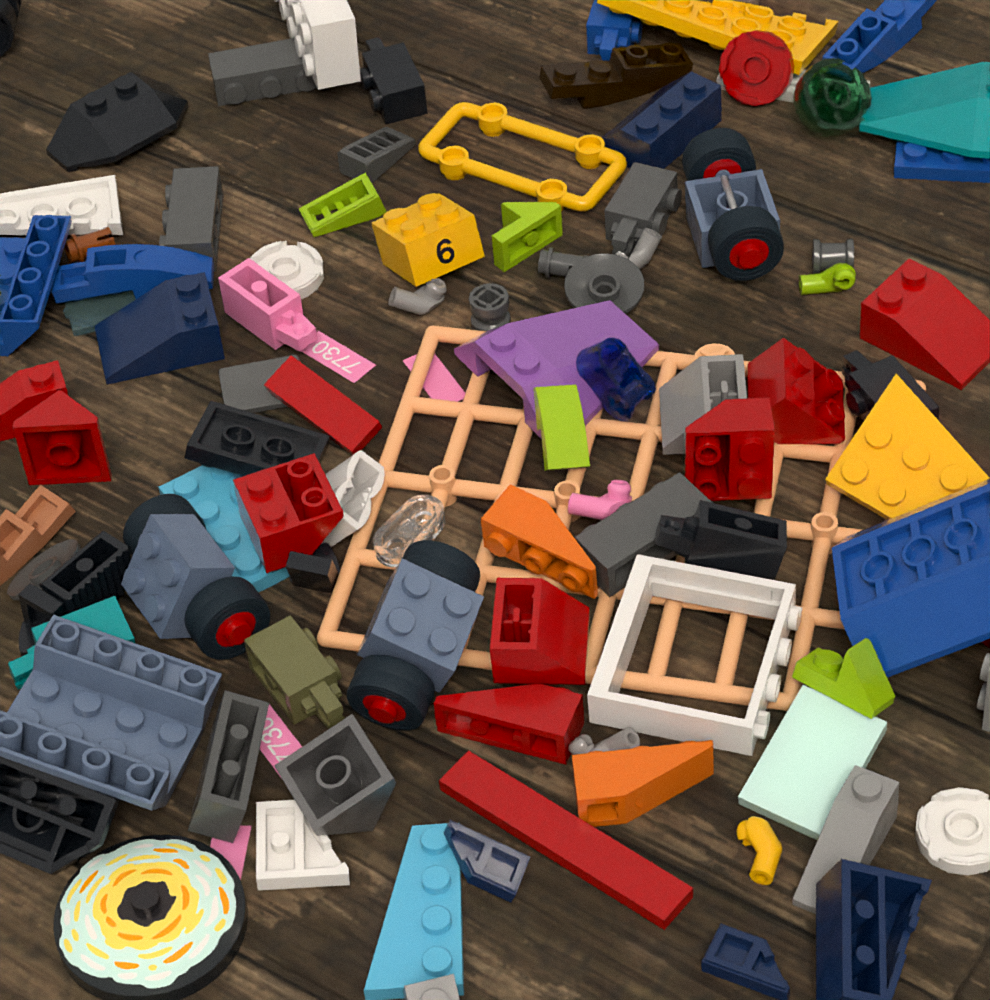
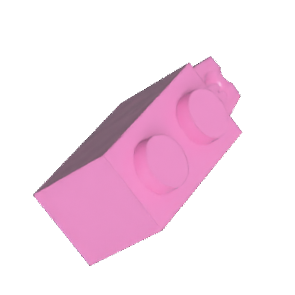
M250 258L218 277L225 313L276 350L286 344L300 352L309 344L318 340L316 327L303 315L300 294Z

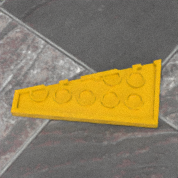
M597 0L598 4L608 7L614 13L640 18L645 24L651 26L660 25L674 30L681 37L696 38L708 42L711 47L718 50H724L732 39L742 33L754 30L772 32L784 40L792 52L795 66L793 74L797 75L803 72L836 34L839 22L826 19L825 25L806 22L805 14L793 12L792 16L773 15V10L769 7L733 0H712V3L699 0Z
M895 374L825 481L828 486L884 519L889 520L990 478L904 381Z

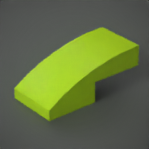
M577 385L533 388L537 430H541L544 470L589 467L586 429Z

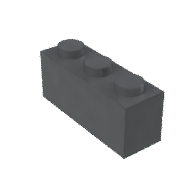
M294 38L208 53L218 106L239 104L261 98H273L278 95L311 91L317 88L313 77H307L305 74L302 57L299 58L296 52Z
M219 166L173 169L172 184L165 187L166 204L169 209L162 212L163 230L166 235H160L159 246L174 247L212 257L214 272H217L224 199Z
M679 472L668 480L657 483L650 491L631 503L623 504L616 512L597 524L586 527L575 539L596 566L597 585L611 597L626 587L637 554L669 560L677 555L674 550L656 545L655 533L661 515L679 518L694 517L700 500L713 502Z
M224 691L212 724L188 831L230 843L234 842L247 809L269 702Z

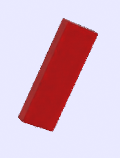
M292 355L264 384L269 393L323 434L329 435L332 441L351 455L362 450L382 428V425L376 418Z

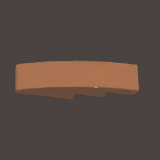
M42 485L35 490L16 514L6 509L0 516V586L40 551L76 512L68 502Z

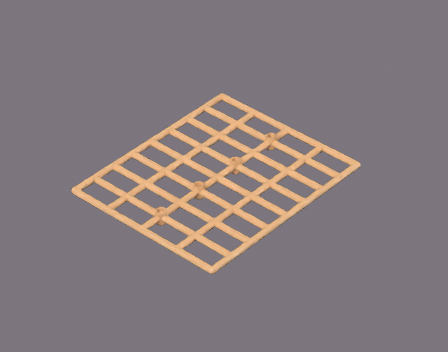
M435 325L429 326L426 329L379 460V464L384 467L385 472L383 485L380 491L371 498V512L367 522L353 533L317 634V642L320 646L358 652L365 635L338 631L359 568L360 566L395 570L404 556L401 553L366 549L387 488L432 494L416 539L417 542L435 540L445 507L454 504L457 496L495 502L510 484L517 487L533 430L525 423L524 407L523 409L479 404L490 371L478 377L472 372L463 402L419 397L438 342L462 345L486 331ZM657 351L644 365L660 367L645 424L601 419L602 408L585 426L589 457L596 435L641 440L629 482L631 485L629 495L632 497V501L645 493L657 443H662L659 388L676 375L677 369L683 370L693 363L695 355ZM744 360L745 377H748L747 364L750 361ZM842 371L835 372L843 380V388L845 389L843 397L845 440L833 446L777 444L774 442L772 499H756L753 513L770 517L783 457L830 463L829 474L852 440L857 416H854L848 408L846 402L848 389L845 386L846 378ZM915 380L926 392L925 383ZM414 413L457 418L442 465L434 467L429 475L394 471ZM474 420L518 425L500 484L455 479ZM586 468L568 469L565 481L559 482L555 486L554 491L525 487L517 488L546 500L552 508L556 509V514L569 530L571 522L580 518V516L568 513L569 499L572 493L580 494ZM825 484L820 513L813 516L811 523L786 520L787 538L811 541L812 552L801 606H799L802 607L801 621L798 630L795 631L783 692H779L776 703L769 701L766 709L788 711L803 685L802 682L792 678L794 668L798 660L810 653L815 626L845 630L840 619V611L819 608L832 547L847 536L862 531V529L838 527L837 513L841 493ZM482 538L475 560L480 569V582L475 591L476 593L483 596L486 584H496L497 578H543L565 593L584 595L580 592H572L561 583L542 574L537 575L523 569L492 566L495 555L484 547ZM677 554L675 561L685 563V557ZM598 586V601L588 636L586 684L592 683L602 655L616 600H621L625 588L609 597ZM652 596L650 604L661 605L664 608L648 672L626 671L621 688L749 706L754 688L733 685L748 617L767 620L774 619ZM682 608L730 614L715 683L665 676ZM472 627L457 666L492 670L490 652L467 649L473 630Z

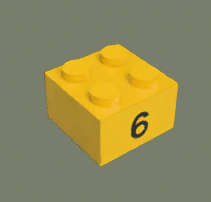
M440 193L424 195L418 199V203L404 209L396 208L389 210L383 215V218L371 222L383 265L415 287L485 257L474 214Z

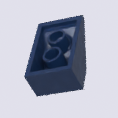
M205 272L165 280L94 326L107 385L225 359L218 321Z

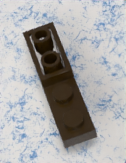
M667 42L662 45L648 46L630 45L628 47L612 48L610 60L559 62L557 64L541 65L539 78L551 99L577 97L584 109L622 102L658 90L692 71L693 63L680 43Z

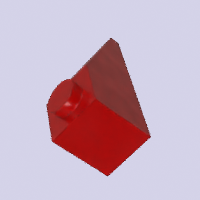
M58 360L19 370L0 383V442L15 438L13 422L52 394L61 390L68 395Z
M543 684L437 696L434 701L438 732L565 765L571 755L568 749L569 743L580 735L585 723L583 694L572 692L567 688H555Z

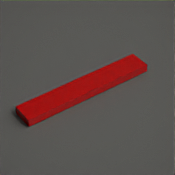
M469 750L439 780L442 792L663 930L669 926L693 898V887Z

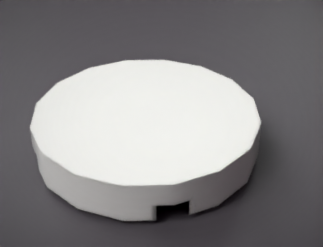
M287 241L274 242L262 247L250 258L300 294L301 299L315 292L324 280L322 257L315 248L306 243L297 242V246L287 245Z
M958 787L940 791L933 795L931 801L924 807L922 805L917 813L915 839L920 853L932 865L948 873L967 876L990 870L989 795L977 789Z

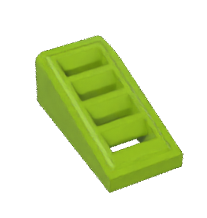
M366 173L299 208L313 237L378 218L387 212ZM336 209L338 210V211L334 212L333 214H331V212H330V211H332V210H336ZM323 214L324 218L317 221L315 216Z

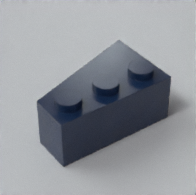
M841 859L816 883V1000H892L907 956L904 953L910 935L916 929L919 920L917 914L923 896L928 893L932 880Z

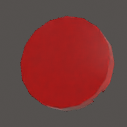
M754 30L740 34L727 44L721 54L719 72L726 86L725 89L730 96L742 104L758 106L771 103L785 94L792 82L795 66L792 52L784 40L772 32Z

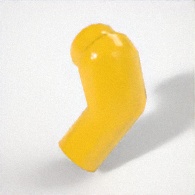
M752 816L748 820H743L739 823L736 831L737 838L739 840L743 839L742 844L744 846H753L756 851L749 874L751 880L760 885H769L773 882L783 848L768 821L761 817Z

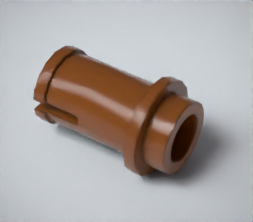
M109 227L78 237L75 234H71L64 246L69 262H84V259L87 258L88 248L115 245L114 238H109L108 236L112 234Z

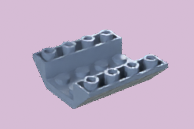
M53 615L35 644L32 672L7 712L0 710V757L151 811L165 807L201 740L222 674Z

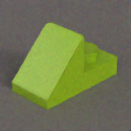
M556 202L502 203L503 228L492 235L494 265L503 272H506L563 235L561 206Z
M868 638L863 639L848 649L844 660L840 654L818 647L796 662L792 678L870 719L892 705L895 694L875 649Z

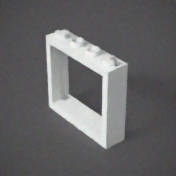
M637 554L587 694L589 722L623 730L629 727L638 733L681 742L712 740L713 748L752 756L757 738L765 739L770 721V712L766 711L768 702L776 703L781 685V675H777L779 665L787 666L792 647V640L788 639L790 630L797 631L800 625L802 607L795 606L796 584ZM652 596L775 620L745 719L619 694Z

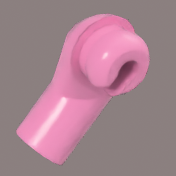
M613 480L607 487L608 493L600 497L572 493L568 503V513L603 520L616 512L623 504L631 503L632 497L629 495L631 485L624 480Z

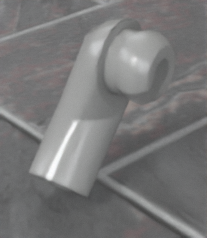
M644 228L630 257L626 256L623 252H616L615 255L627 258L639 269H642L650 262L662 236L652 229Z
M435 278L426 282V285H423L414 293L394 287L388 304L389 306L417 315H425L443 302L447 286L443 280Z
M629 727L595 745L589 735L582 734L569 743L568 749L572 755L585 754L591 751L604 752L633 749L640 746V738L637 732Z

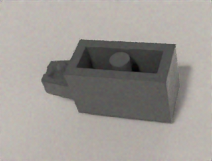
M633 163L604 210L606 240L612 241L614 248L612 254L623 252L626 256L630 257L644 228L652 229L661 236L664 234L671 212L678 210L682 199V190L678 189L677 172L641 163Z

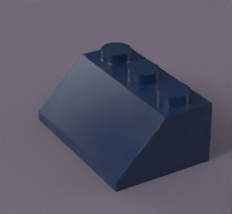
M694 72L682 76L661 88L602 136L605 147L622 153L627 160V168L629 169L634 162L665 169L683 154L686 146L694 137L714 128L722 121L721 85Z

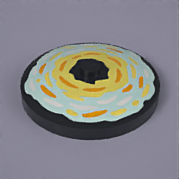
M142 836L117 843L101 851L82 865L70 878L56 905L53 922L54 939L60 959L70 977L81 988L99 999L181 1000L208 986L234 960L246 934L248 908L244 889L237 872L230 862L215 849L202 842L182 836Z

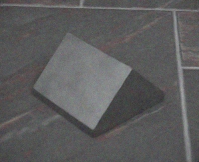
M353 714L274 765L317 836L373 831L397 783Z

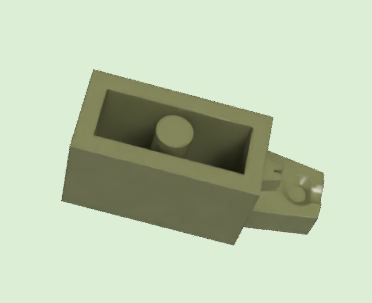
M290 615L244 639L250 669L294 725L314 714L328 729L345 719L342 715L344 711L343 706L340 703L342 691L338 687L337 682L342 678L340 670L331 656L324 657L320 653L317 641L308 628L301 629Z

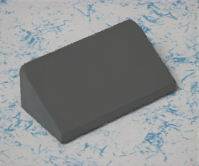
M292 355L299 361V357L297 355ZM289 356L219 369L218 373L224 405L251 413L288 407L269 393L264 384Z

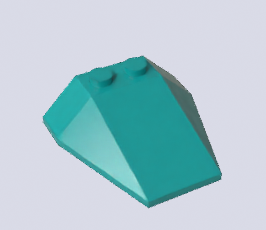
M980 62L868 88L859 131L967 157L990 159V62Z

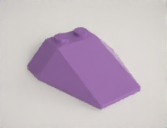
M608 300L499 326L454 348V353L477 377L493 370L523 399L525 423L542 439L541 430H537L533 388L576 384L586 426L659 350V344L613 302Z

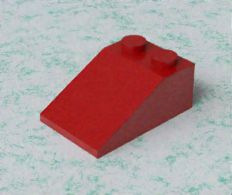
M910 258L861 302L860 339L960 390L990 363V320L944 275Z

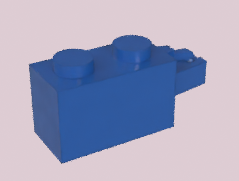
M594 0L586 24L588 54L600 55V60L607 61L610 60L612 48L628 47L634 45V43H640L642 20L629 14L614 13L608 7L598 4L597 0Z

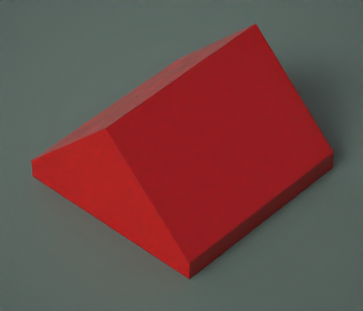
M58 390L13 422V431L29 486L111 481L112 473L98 417L63 391Z

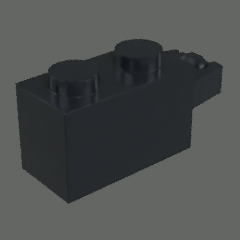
M379 37L366 40L365 43L368 51L362 53L363 68L360 69V83L363 90L369 89L368 95L372 110L380 112L385 125L428 114L425 85L404 42L385 47Z
M858 350L843 356L842 374L846 378L845 386L848 389L846 402L854 416H859L864 421L895 374H897L937 420L939 419V406L893 355L873 364Z
M703 500L699 501L694 517L679 518L661 515L655 533L656 545L674 550L676 554L685 557L686 564L775 580L787 549L786 520Z

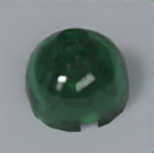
M839 58L823 59L808 68L797 82L793 96L795 113L801 124L809 131L825 137L840 136L859 126L865 120V118L861 117L871 107L872 102L870 87L862 72L856 67L851 69L847 65L842 64L844 60Z

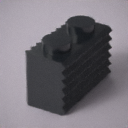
M101 531L41 582L39 586L46 593L64 602L66 614L113 596L118 601V598L125 596V589L121 582L131 561L128 545L107 532Z

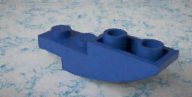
M885 0L875 11L866 9L822 56L823 62L852 76L864 73L878 66L907 44L922 29L921 17L937 0Z
M122 244L92 247L87 250L86 261L58 266L52 285V294L56 304L80 301L85 298L107 294L115 295L133 290L134 296L137 299L165 280L205 272L209 289H212L214 262L212 257L196 252L158 245Z

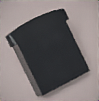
M328 543L320 544L312 555L290 551L286 563V569L290 575L289 579L293 585L332 594L341 569L335 553Z
M31 583L18 594L24 618L19 632V651L21 656L28 654L27 649L35 645L31 628L50 621L53 615L59 617L66 615L64 602Z

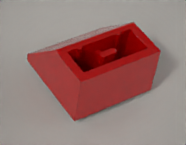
M785 338L779 340L747 364L748 398H770L775 429L774 442L777 444H840L845 440L843 380L834 370L827 369L814 360L805 349L796 347Z
M770 398L725 399L685 427V477L709 500L772 499L775 429Z
M315 453L233 479L240 516L266 573L286 567L290 551L312 555L344 517L343 510Z
M497 578L490 641L494 683L585 685L590 607L543 578Z

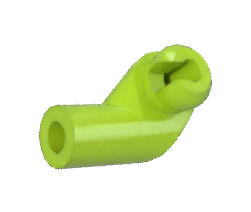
M837 263L818 274L799 275L800 294L808 295L848 290L855 284V270L847 263Z

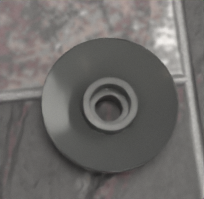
M608 253L595 254L579 260L570 268L564 282L565 295L573 308L610 300L626 314L641 301L644 294V278L640 269L625 257Z
M69 539L39 554L11 581L7 589L9 597L12 600H19L18 594L30 583L42 590L39 584L81 549V545L77 540Z

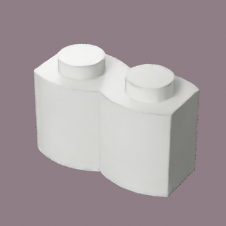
M362 450L356 452L326 474L344 514L341 521L322 542L328 543L331 547L360 529L367 522L371 512V498L380 491L384 482V467Z

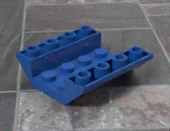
M33 215L26 238L0 237V356H9L39 329L72 224L71 216Z
M990 479L849 535L832 547L842 624L852 646L865 638L871 641L887 678L990 639Z

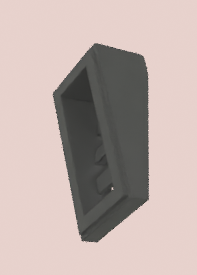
M386 126L345 146L337 153L340 173L353 179L366 173L371 183H373L416 145V141L414 138Z

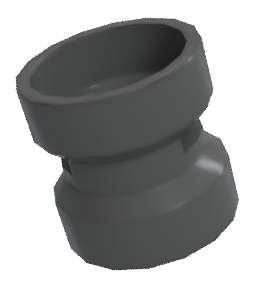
M487 283L475 287L470 292L469 307L472 313V330L489 331L511 323V316L508 311L510 305L509 295L503 286Z

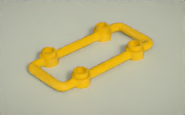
M469 102L455 104L427 133L418 146L419 154L424 159L439 164L440 171L449 180H460L466 174L536 197L537 202H556L561 206V211L564 207L579 212L591 210L598 204L627 167L625 156L616 150L606 148L605 142L600 136L584 135L576 138L507 115L506 107L500 103H487L483 106ZM468 117L477 120L479 128L487 136L496 137L507 130L575 153L576 160L583 168L595 169L602 162L610 166L584 196H578L567 192V186L561 180L547 179L537 182L469 159L468 151L463 147L449 146L442 150L436 146L461 118Z

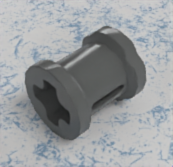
M813 239L812 274H818L820 271H824L837 263H847L854 268L853 239H847L845 243H821L819 239Z

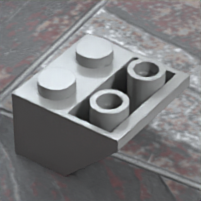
M743 354L700 356L659 388L663 455L685 454V427L725 399L747 398Z

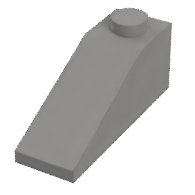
M854 766L834 800L797 887L792 905L816 914V883L841 859L866 865L871 864L897 818L898 781L860 766Z

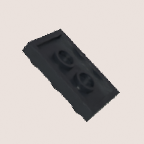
M210 401L187 443L184 458L198 462L206 467H215L243 477L315 453L319 463H321L327 450L330 436Z

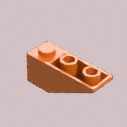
M510 484L481 518L484 547L498 557H506L525 566L534 574H542L561 583L572 592H580L595 599L598 596L596 566L546 500Z
M685 741L680 744L651 747L638 746L633 749L604 752L591 751L585 754L572 755L578 818L593 827L627 824L714 774L713 741Z

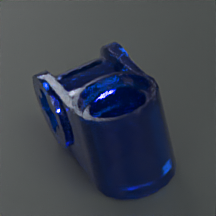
M607 338L586 347L577 356L576 367L579 375L600 399L605 410L617 420L628 421L634 415L635 407L642 400H648L655 394L656 387L653 379L642 369L629 352L626 344L620 339Z

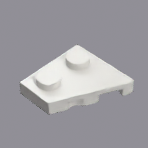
M295 800L256 802V883L258 891L350 885L348 866L345 862H340L332 849L331 840L327 835L317 836Z

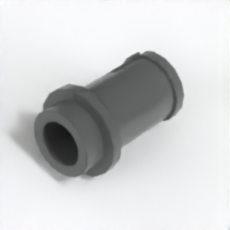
M550 247L549 250H541L538 273L545 274V278H550L551 275L566 277L570 268L588 255L582 256L555 252L554 247Z

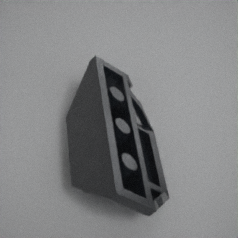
M129 72L69 105L46 149L47 155L67 172L77 171L79 167H95L117 162L177 129L184 116V112L189 107L188 101L165 83Z
M0 757V853L46 873L56 875L104 844L120 800Z

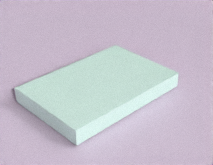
M802 685L738 796V803L818 840L834 800L855 765L862 768L867 767L887 731V722L877 717L870 719L823 693Z

